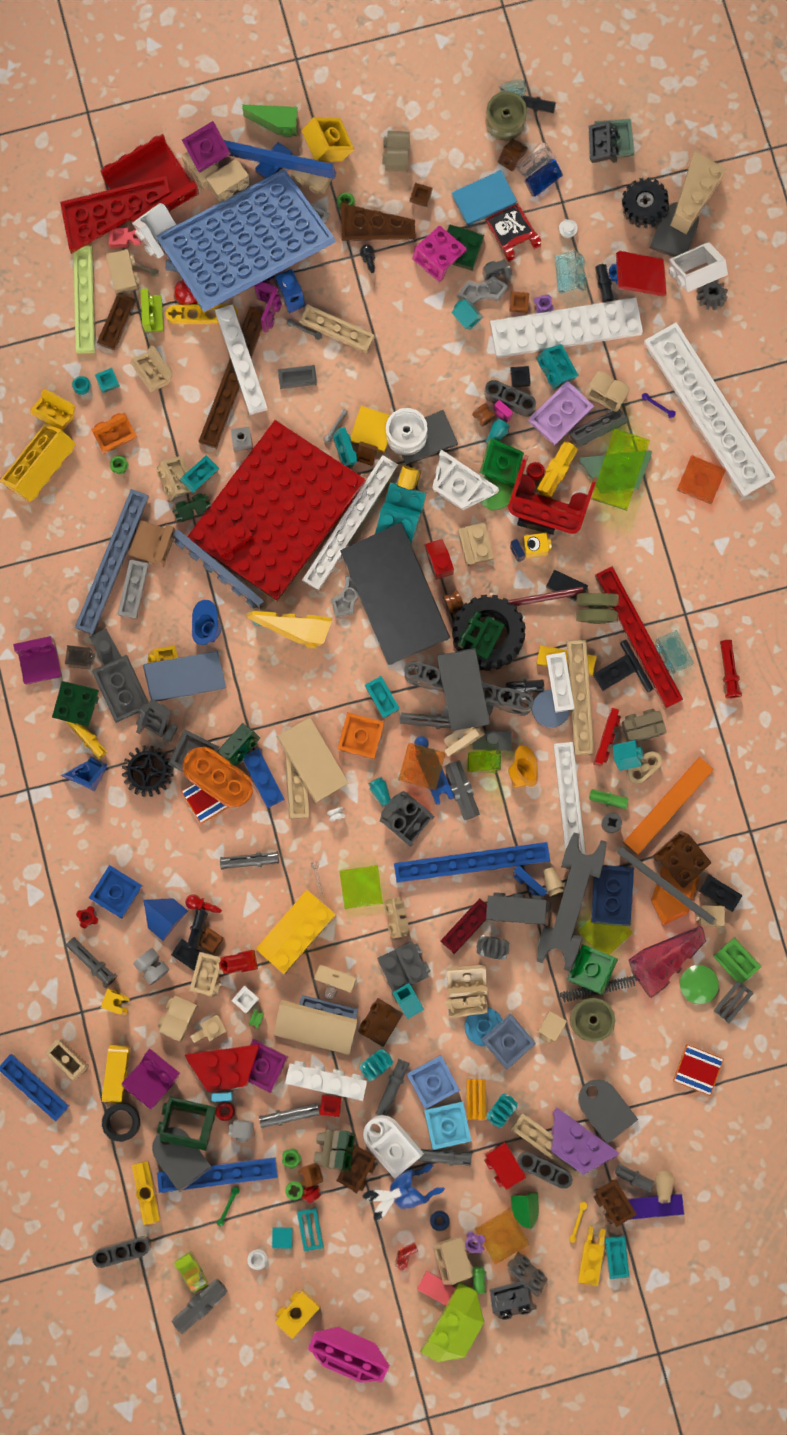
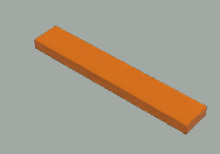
M699 757L623 843L636 855H639L714 769Z

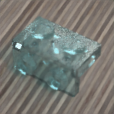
M575 250L555 256L558 292L564 293L574 289L585 291L587 278L584 274V257Z
M677 630L656 639L655 648L659 654L663 655L665 659L664 665L672 674L694 664Z

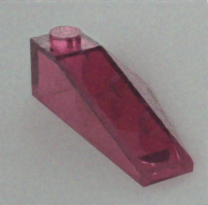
M695 927L649 946L628 960L632 974L636 976L637 981L650 998L666 988L670 983V977L675 972L679 973L682 968L680 966L687 958L691 959L706 942L703 927Z

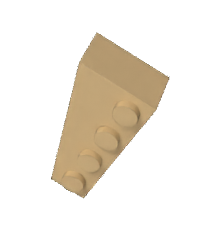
M694 151L671 222L672 227L687 235L720 184L726 168Z

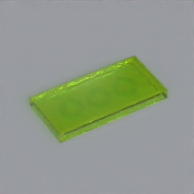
M614 428L591 500L627 511L648 448L649 439Z

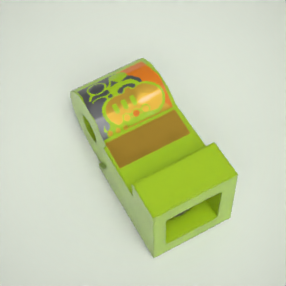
M191 1251L174 1262L175 1267L180 1271L193 1293L208 1285V1281Z

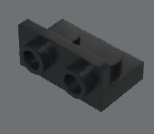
M610 121L589 126V151L592 163L609 159L613 163L617 162V156L619 155V148L616 144L618 130Z
M521 1281L490 1289L493 1314L502 1320L511 1319L513 1315L517 1314L527 1315L532 1310L537 1309L536 1304L532 1302L531 1290Z

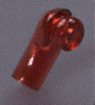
M415 1242L398 1250L395 1265L400 1271H405L408 1268L409 1256L418 1252Z

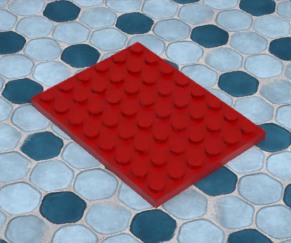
M274 420L213 501L212 506L204 513L187 537L211 557L278 602L365 484L366 480L277 420ZM243 520L252 533L253 538L224 557H221L211 540Z

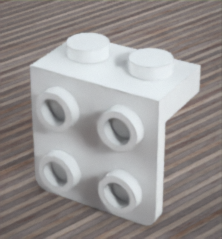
M159 203L132 223L136 229V235L146 245L144 246L145 250L150 256L154 255L158 259L164 253L156 236L176 226L165 205Z

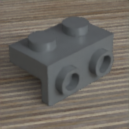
M151 699L139 711L141 716L136 722V725H138L136 733L140 734L144 728H147L162 737L166 732L171 710Z

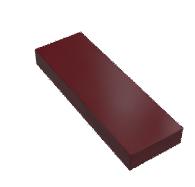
M479 898L440 940L453 954L487 920V904Z

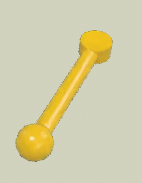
M585 1202L579 1204L580 1211L573 1233L569 1237L571 1243H575L577 1240L576 1234L583 1211L587 1209Z

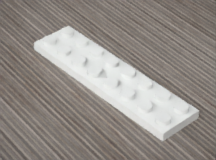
M636 297L490 321L496 358L539 352L562 344L563 347H570L643 334Z

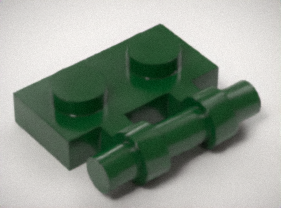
M475 611L467 622L468 626L465 632H462L459 637L458 646L465 649L467 643L472 644L471 649L476 648L477 656L487 660L504 628V624L488 616L483 623L479 621L482 614ZM475 627L480 629L476 638L471 636Z

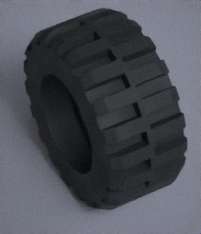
M481 595V598L477 599L474 597L468 604L465 603L461 610L457 612L452 629L454 648L457 651H462L472 647V644L467 643L465 649L458 646L461 633L465 632L468 626L467 622L475 611L481 613V617H495L505 625L507 636L504 643L500 647L492 649L487 660L477 656L479 668H485L486 671H491V668L501 669L503 665L507 666L514 658L516 659L522 649L526 635V626L522 620L521 612L517 611V607L514 604H509L508 599H499L498 595H492V597Z

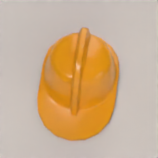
M521 745L516 749L515 761L508 769L514 788L526 785L534 787L537 784V759L533 751L525 745Z

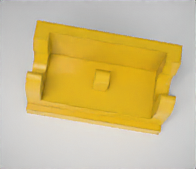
M107 989L101 1008L120 1015H127L128 1009L120 1005L122 1001H130V999L123 994L117 993V990Z

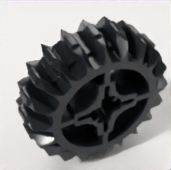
M145 745L142 746V752H140L139 748H135L137 754L134 755L130 752L129 755L132 759H124L128 763V766H122V769L127 770V772L122 773V777H128L124 783L130 784L128 787L130 791L136 788L134 791L136 795L141 790L142 797H146L147 792H149L150 797H153V791L160 795L159 788L162 787L163 790H167L164 783H172L167 777H174L173 773L168 772L174 769V767L168 765L170 758L165 759L168 754L164 752L160 755L161 748H157L154 752L153 745L149 747V751H147ZM147 757L143 765L135 766L141 758ZM153 757L161 761L163 770L154 768ZM150 766V769L154 772L148 773V776H146L141 770H147ZM133 772L142 775V786L134 780ZM162 776L156 784L148 786L152 778Z

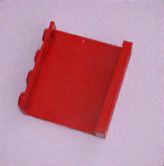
M164 134L153 137L150 142L139 145L133 152L128 155H122L119 160L112 164H107L100 170L102 178L109 189L167 176L171 194L131 217V223L159 203L164 204L168 212L199 195L194 180L191 181L166 143Z

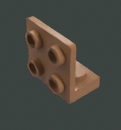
M141 520L130 547L129 556L164 567L174 540L173 533L176 531L175 528L167 524L164 528Z

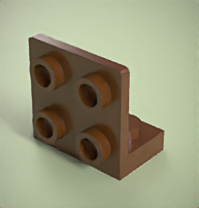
M679 831L653 855V858L663 864L683 888L711 864L709 858L693 838L683 831Z

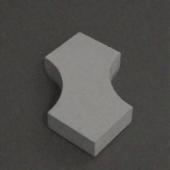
M495 276L482 283H474L468 280L457 294V297L461 300H469L473 305L486 299L499 302L509 286Z
M351 576L345 577V587L340 595L331 599L335 618L354 614V604L359 598V594Z

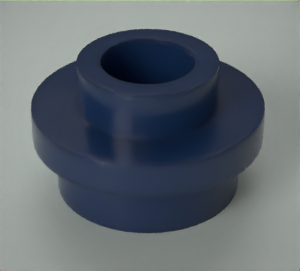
M438 1210L431 1215L430 1225L434 1230L443 1231L449 1226L450 1219L446 1212ZM438 1217L444 1219L442 1224L436 1223Z

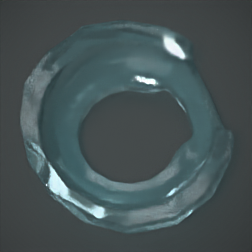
M514 80L502 84L499 89L500 92H514L522 96L525 94L527 86L524 80Z

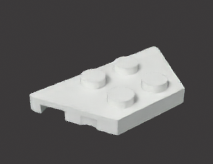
M443 450L440 451L436 478L432 488L433 491L461 510H465L499 492L497 486Z

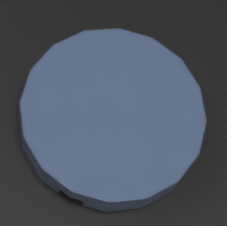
M545 690L534 699L532 714L541 726L556 728L568 719L570 710L555 712L552 690Z

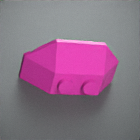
M340 1327L315 1332L308 1347V1350L313 1353L322 1366L357 1382H383L390 1366L376 1343Z

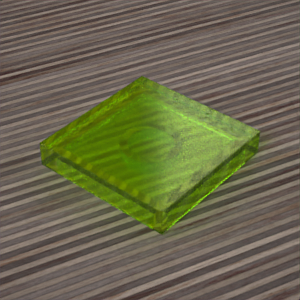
M378 865L339 871L345 909L383 904Z
M591 918L578 930L594 949L608 955L633 934L627 926L591 923Z

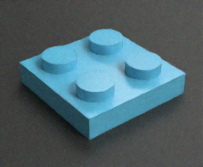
M463 1101L424 1110L433 1150L471 1142Z

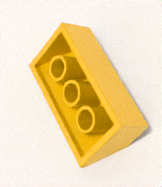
M45 423L0 479V482L21 498L31 502L39 495L42 487L50 481L53 473L62 466L64 459L73 452L76 443L61 429Z
M306 890L258 945L256 950L283 974H286L336 914Z

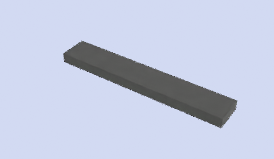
M623 847L618 850L620 856L710 925L715 924L716 918Z

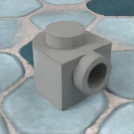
M234 1119V1124L229 1125L228 1136L236 1138L238 1142H248V1139H252L254 1122Z

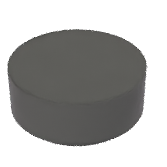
M170 724L163 737L164 741L171 742L177 731V725Z

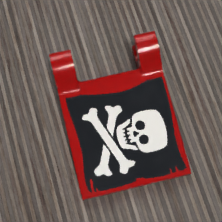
M518 203L485 219L508 262L515 259V251L512 247L530 239L534 249L541 247L540 236L534 231Z

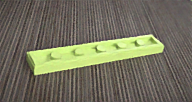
M86 245L73 253L77 354L95 353L92 245Z

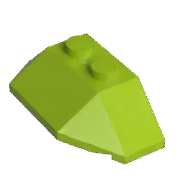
M462 1282L458 1283L423 1345L421 1353L436 1362L465 1358L485 1322L476 1290Z

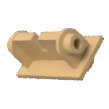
M401 897L385 900L384 909L386 915H388V931L392 939L408 936L410 931L407 918L400 919V915L406 914L404 901H402Z
M480 994L477 997L472 996L459 999L450 998L446 1001L447 1009L449 1008V1018L488 1013L487 995L481 996Z

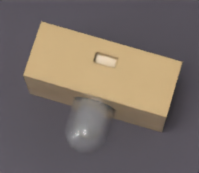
M320 964L314 980L327 984L324 995L329 1000L335 998L338 988L352 993L357 979Z

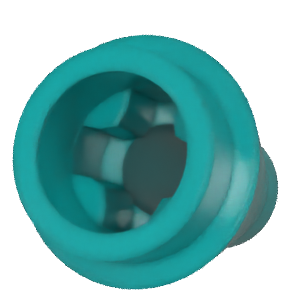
M498 418L496 422H493L485 442L488 443L490 438L500 441L509 432L510 426Z
M379 777L368 783L370 786L369 790L380 802L381 806L387 805L391 798L386 780Z

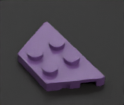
M558 1108L553 1111L554 1126L552 1127L553 1140L551 1142V1151L584 1175L618 1156L619 1152Z

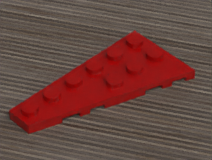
M167 176L60 202L70 253L72 254L129 221L134 215L170 195L171 191Z

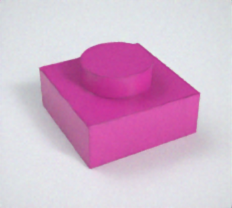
M499 400L494 405L493 411L497 418L508 423L512 419L513 411Z

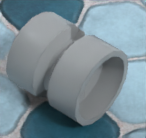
M153 948L149 949L133 963L139 972L144 973L143 977L149 985L157 982L170 970L164 961H159L160 956Z

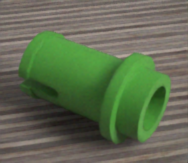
M473 1267L471 1273L474 1290L478 1294L486 1293L485 1275L487 1272L484 1271V1267Z

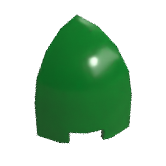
M528 1193L527 1196L512 1195L511 1205L515 1219L523 1227L531 1229L535 1225L539 1213L538 1193Z

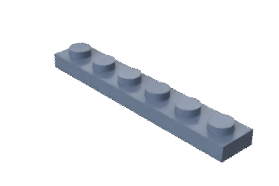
M177 529L173 533L174 543L179 548L183 549L185 547L189 551V556L195 561L199 559L203 562V567L208 572L212 573L214 571L218 575L217 579L224 585L228 583L232 586L231 590L237 596H244L247 599L245 602L253 609L257 607L259 610L264 607V600Z

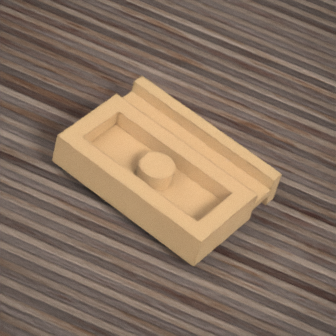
M485 522L467 526L466 528H458L467 566L494 559Z

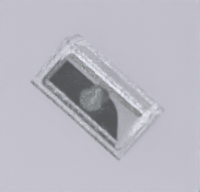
M540 143L517 163L516 169L530 181L556 157L547 143Z

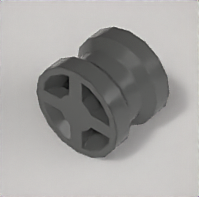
M616 813L607 814L601 821V826L607 833L617 832L622 825L621 817Z

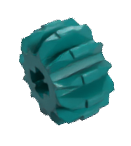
M379 1049L362 1062L359 1069L364 1077L369 1081H373L389 1069L394 1061L388 1052L384 1049Z
M506 1093L502 1094L488 1112L487 1119L498 1128L503 1127L518 1107V1103Z

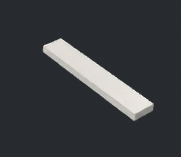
M573 742L553 744L565 851L575 832L580 834L579 850L586 855Z

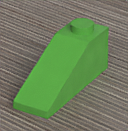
M242 104L244 117L284 137L297 136V107Z

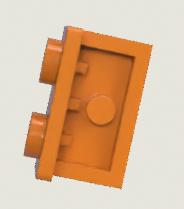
M125 413L115 414L110 420L99 422L91 429L104 454L137 438Z

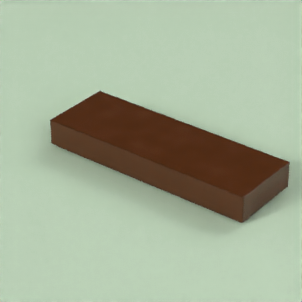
M120 293L117 294L97 340L98 345L115 351L136 300Z

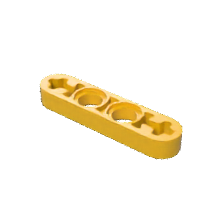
M218 304L209 310L215 311L232 304ZM172 305L167 308L165 313L167 320L171 324H219L217 316L208 318L206 313L209 310L203 312L199 305ZM233 305L234 310H235V313H236V316H237V319H238V311H237V308ZM191 310H195L198 312L196 318L191 319L188 317V313ZM173 311H176L178 314L176 315V318H172L171 316L173 314Z

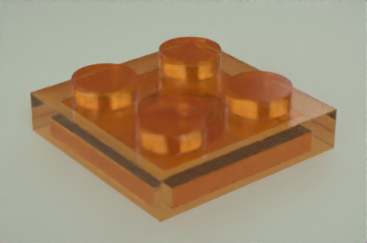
M691 455L677 491L711 505L726 470Z
M408 743L398 781L436 791L446 753Z

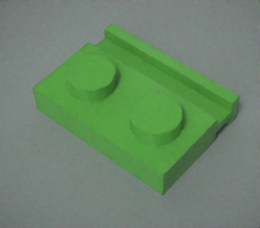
M735 937L713 956L736 982L739 980L741 983H744L762 967Z

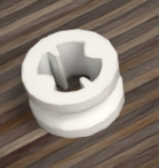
M343 807L327 812V815H330V822L346 817L342 812L344 810Z

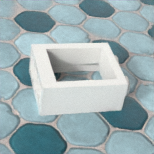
M709 242L669 259L670 267L668 271L670 276L675 278L678 285L687 292L728 275L726 259ZM706 262L709 264L687 275L684 273Z

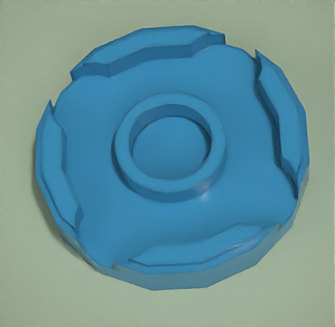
M488 1007V1013L469 1015L465 1021L466 1035L469 1040L479 1046H486L481 1039L502 1021L500 1014Z

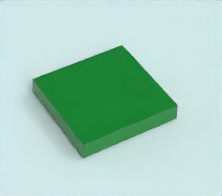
M490 438L487 443L480 474L514 487L524 452Z
M582 944L567 980L603 995L618 959Z

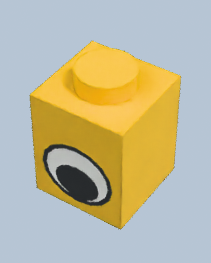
M546 533L525 535L523 537L525 559L548 556L552 545L551 539H547Z

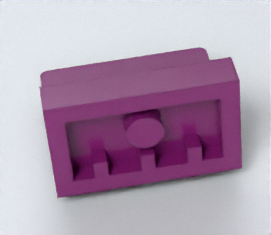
M51 636L13 644L14 652L19 656L25 685L62 676L56 643Z
M149 1049L144 1054L142 1061L121 1085L145 1106L153 1109L174 1085L180 1073Z

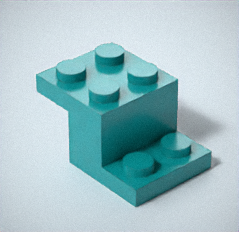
M390 483L385 503L381 508L375 534L402 522L412 545L427 493L416 489H406L397 484Z

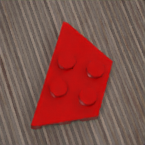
M260 1044L185 1054V1058L207 1092L246 1087L250 1080V1073L253 1070Z

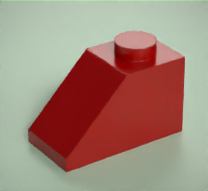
M443 539L424 544L435 580L454 575V567Z

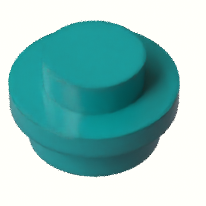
M79 376L74 379L72 388L75 393L84 395L90 391L91 382L87 377Z

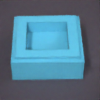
M233 1092L212 1093L213 1102L233 1100Z

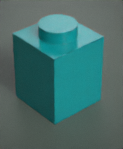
M466 299L458 301L454 305L455 309L451 312L463 327L471 330L483 318L475 306Z
M636 740L613 745L614 761L620 771L642 766L641 758H644V752L642 747L638 746Z
M409 983L392 993L407 1019L425 1010Z

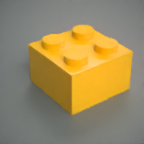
M313 117L301 130L316 161L342 162L355 150L341 117Z

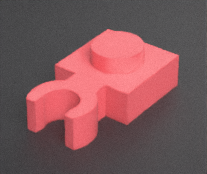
M115 228L111 230L109 237L110 248H129V243L136 246L141 245L140 239H135L137 237L136 229L131 232L129 228Z

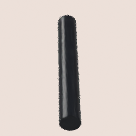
M623 640L620 642V645L635 668L636 674L647 693L654 690L627 640Z

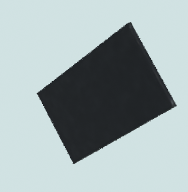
M402 522L340 550L388 665H393L395 662L450 639V635Z

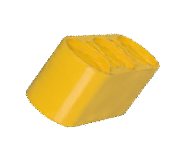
M109 1045L102 1102L123 1103L125 1088L121 1084L127 1078L130 1046Z

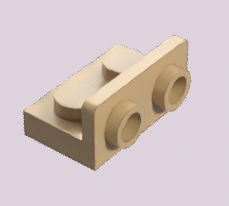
M182 456L162 460L156 468L157 476L161 479L164 492L169 497V500L174 501L177 496L192 493L180 481L181 477L188 472Z
M480 726L456 730L444 739L448 746L444 751L448 757L454 756L481 738L485 733Z
M199 952L190 991L214 996L215 993L219 992L221 982L218 979L219 975L223 974L219 968L221 957Z

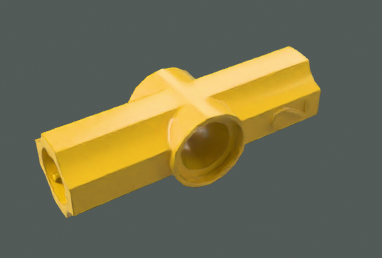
M564 442L556 457L549 463L545 471L546 474L537 488V491L542 496L551 498L560 481H563L570 468L569 465L578 451L575 445Z
M149 1161L131 1165L143 1225L161 1221L156 1199V1188L153 1184ZM142 1188L150 1189L151 1196L149 1198L142 1196Z

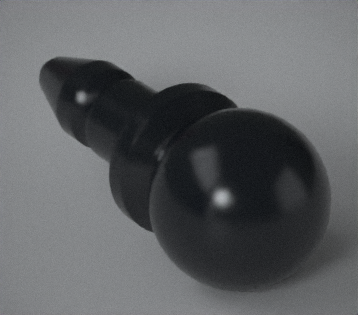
M366 244L361 247L360 255L363 262L367 263L368 270L374 273V248Z

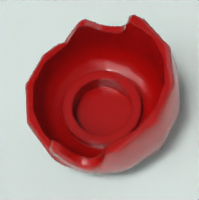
M183 279L178 281L174 287V299L180 305H196L197 301Z

